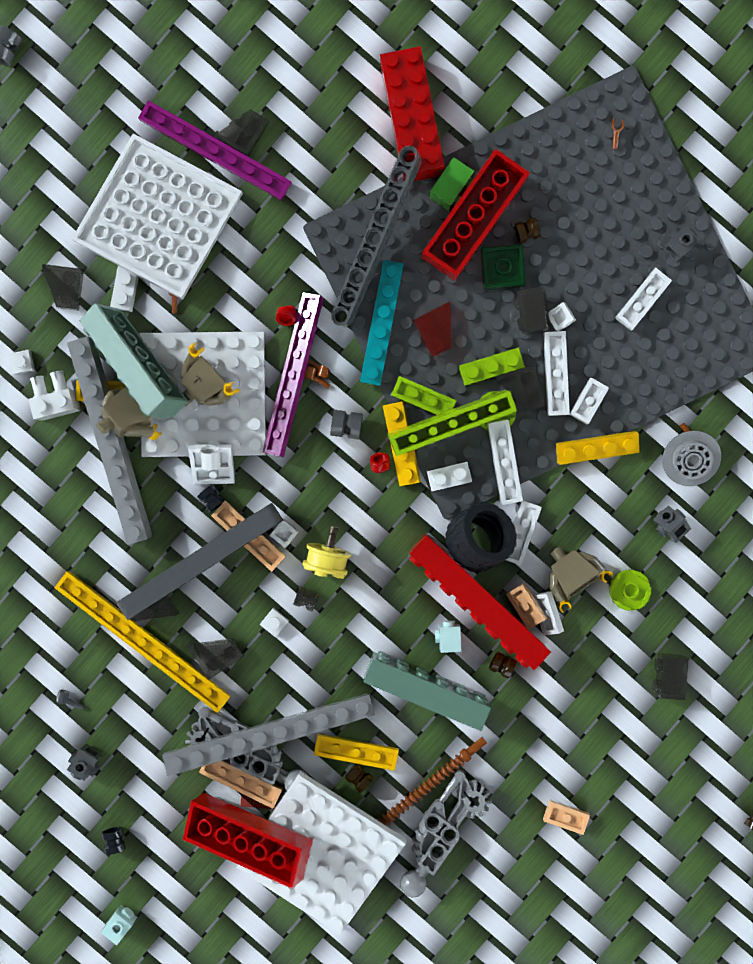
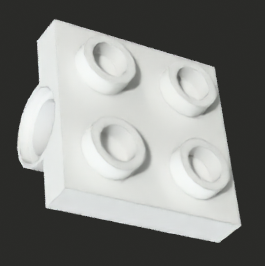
M232 444L189 445L193 485L235 483Z

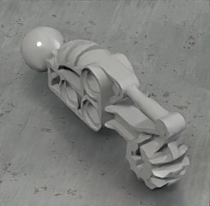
M205 706L198 712V722L192 724L193 731L189 730L186 733L190 738L186 739L185 743L192 745L201 742V737L205 733V740L222 736L210 720L230 727L232 733L250 728V726L239 721L235 723L223 718V716L210 711ZM277 744L244 754L246 757L245 761H239L236 757L230 758V762L235 768L272 785L277 780L284 784L286 791L300 771L305 773L299 769L290 772L281 769L283 765L281 760L282 751L278 750ZM261 761L265 768L259 770L255 767L254 763Z
M463 770L455 771L454 777L446 787L445 792L440 799H436L420 821V827L415 830L416 836L412 838L414 843L412 852L416 854L419 866L416 870L407 871L400 880V887L408 897H419L424 893L426 889V876L428 873L434 876L458 842V827L465 816L473 819L475 812H478V815L482 817V809L487 812L489 811V807L486 804L492 803V800L488 797L491 794L490 791L485 790V784L483 783L478 787L476 780L468 781ZM459 785L458 802L450 814L446 816L444 802ZM477 796L478 801H470V797L475 798ZM430 817H436L438 822L430 824L427 820ZM448 829L455 831V834L451 837L446 836L444 833ZM440 846L443 848V851L441 853H434L432 849Z

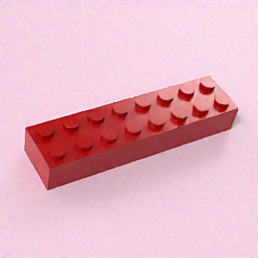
M424 534L409 550L411 555L409 557L410 561L418 568L422 565L426 569L424 571L425 575L433 582L438 580L441 583L440 589L449 597L453 594L456 597L454 600L456 604L464 611L469 609L471 611L469 614L471 618L480 626L484 623L486 625L484 628L486 632L495 640L499 637L502 647L510 654L515 652L517 654L515 658L526 669L530 666L535 670L551 653L539 639L429 536Z

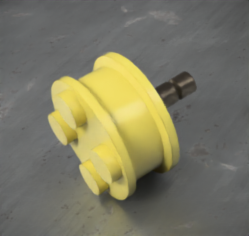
M330 526V534L328 535L326 545L318 543L307 544L309 552L307 560H304L302 564L304 569L315 571V575L327 577V574H331L333 577L344 579V576L348 573L345 569L347 559L351 558L352 554L346 550L334 547L338 527Z

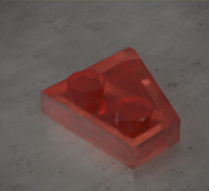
M449 302L413 320L432 358L451 348V309Z

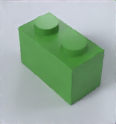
M453 157L431 189L429 198L450 211L462 197V192L465 189L467 190L474 180V170Z

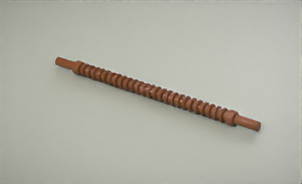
M481 737L467 749L463 748L459 752V756L455 755L456 758H451L450 763L446 762V766L441 767L442 770H437V774L433 773V777H428V781H423V785L419 784L418 789L414 788V792H410V796L406 795L405 800L401 799L400 804L396 803V807H391V811L387 810V814H382L383 818H378V821L385 826L387 824L391 825V821H396V817L400 818V813L404 814L405 809L409 810V806L413 807V803H418L419 798L423 799V795H428V791L432 792V787L436 788V784H441L442 779L445 781L446 776L450 777L451 772L455 773L456 768L460 769L459 765L464 766L465 761H470L472 755L487 744L486 740Z

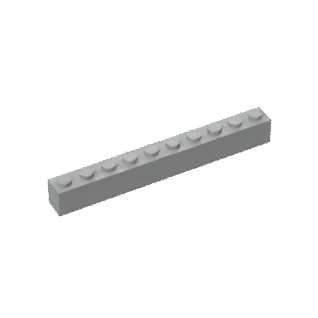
M83 337L69 341L67 345L127 545L147 540L153 535L124 437H118L113 429L102 434L97 428L96 424L104 419L102 416V403L107 392L110 390L98 350L94 345L95 342L91 337Z
M366 693L164 752L162 757L167 777L371 717L375 714L370 695Z

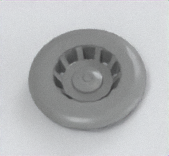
M687 431L677 435L667 444L662 457L663 469L666 475L677 484L684 486L699 485L709 480L718 470L721 462V450L716 440L710 435L700 431Z

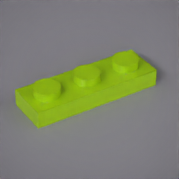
M519 348L459 366L464 386L525 368Z
M399 376L391 394L436 415L452 410L457 401Z

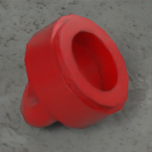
M292 305L278 308L275 317L276 322L282 326L293 325L296 321V308Z
M380 452L370 457L372 472L383 473L390 469V457L388 454Z

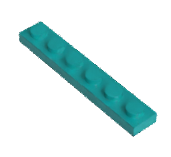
M383 260L361 373V383L381 385L404 263Z

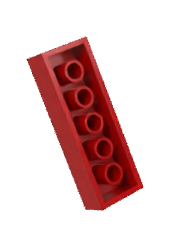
M421 46L380 54L381 71L397 153L399 155L405 146H413L421 154L422 163L414 181L439 177L444 172L445 166ZM411 153L407 156V163H410L415 159V153ZM404 173L402 174L403 182L406 180V174Z
M495 148L423 250L421 258L453 281H456L527 181L530 172Z
M206 793L191 801L182 839L291 889L304 879L313 842L311 838Z

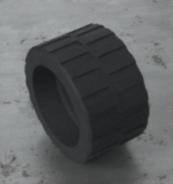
M489 502L473 504L455 516L448 524L445 535L448 551L454 558V561L462 568L471 572L487 571L507 560L513 554L517 544V533L511 518L503 509ZM471 523L479 525L487 533L491 544L490 552L483 550L474 540L471 532Z

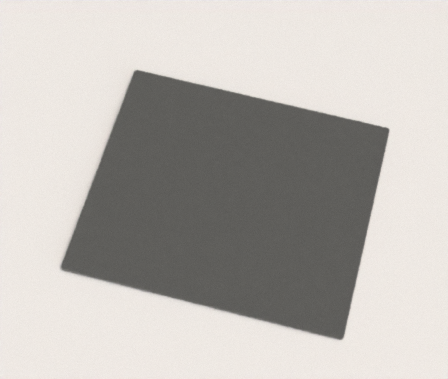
M634 66L621 70L443 157L444 170L454 157L474 170V179L496 148L530 172L527 181L456 281H453L421 258L423 250L452 211V209L450 211L446 210L429 198L430 191L440 176L414 181L355 320L350 325L365 356L383 260L404 263L380 385L387 403L392 404L404 401L391 395L399 376L457 400L454 408L476 401L488 392L510 391L517 410L515 421L510 426L520 484L559 466L557 463L556 443L629 432L753 372V307ZM614 118V127H620L622 124L621 120L623 119L624 128L620 131L617 149H612L614 130L612 129L611 122ZM402 177L398 179V183H403ZM385 186L303 226L304 232L337 299ZM392 194L390 196V204H393L397 201V194ZM384 214L381 217V223L385 224L389 220L388 214ZM535 217L540 227L541 237L537 239L530 238L527 242L522 243L526 286L484 290L481 247L519 244L515 235L514 224L518 222L525 223L528 219ZM687 225L696 231L700 242L695 245L697 250L689 257L684 255L675 262L662 246L670 240L668 235L677 227L681 230ZM379 233L373 236V244H377L380 241ZM371 253L366 254L364 257L365 264H368L372 260ZM657 268L672 281L635 328L629 330L615 317L653 269ZM359 273L356 276V282L361 283L363 281V274ZM354 292L349 293L347 297L349 303L355 300ZM563 302L567 304L576 321L561 330L566 331L570 412L589 378H593L609 387L589 424H585L571 415L547 416L544 332L557 331L546 314ZM519 348L525 368L464 386L459 370L460 365ZM404 401L409 425L436 416L432 412ZM480 425L415 449L418 467L444 519H450L473 504L483 503L499 495L489 433ZM468 462L472 482L431 491L427 471Z

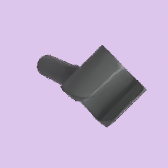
M59 690L56 698L59 704H68L80 710L83 709L84 705L69 699V691Z

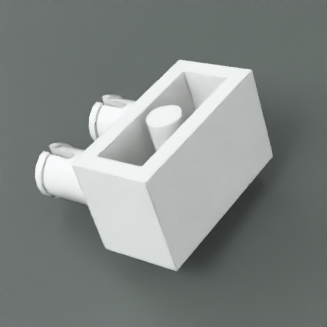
M63 370L50 373L55 389L50 394L47 393L44 376L30 378L35 395L33 398L28 399L33 419L43 421L81 411L79 401H76V391L67 388Z

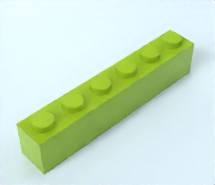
M502 390L390 432L388 437L396 456L511 414L517 410L510 391Z

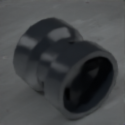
M214 484L204 489L197 496L201 502L207 503L206 509L209 513L226 501L222 495L217 496V488Z
M112 827L102 831V839L106 841L104 846L106 855L116 854L126 849L125 842L121 838L123 835L122 827Z

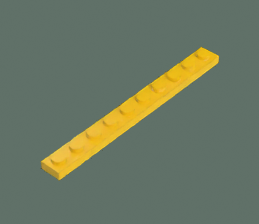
M66 571L54 587L216 713L221 710L231 697L223 688L133 619L127 620L120 609L72 572Z

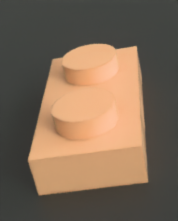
M525 583L506 594L528 630L547 619Z
M549 799L543 820L544 822L584 835L590 814Z

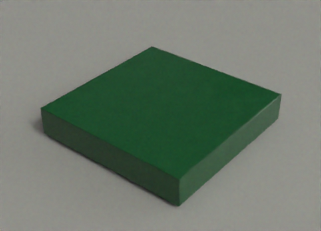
M523 244L481 247L484 290L526 286Z

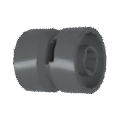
M0 25V63L10 66L15 56L13 51L18 50L22 39L15 32Z
M334 409L330 436L343 437V435H346L349 439L359 440L363 414L351 412L348 415L346 411Z

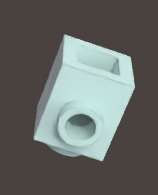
M443 621V625H438L439 630H435V642L439 643L440 652H462L460 625L455 624V621Z
M120 905L100 933L117 945L132 927L137 917L130 908Z

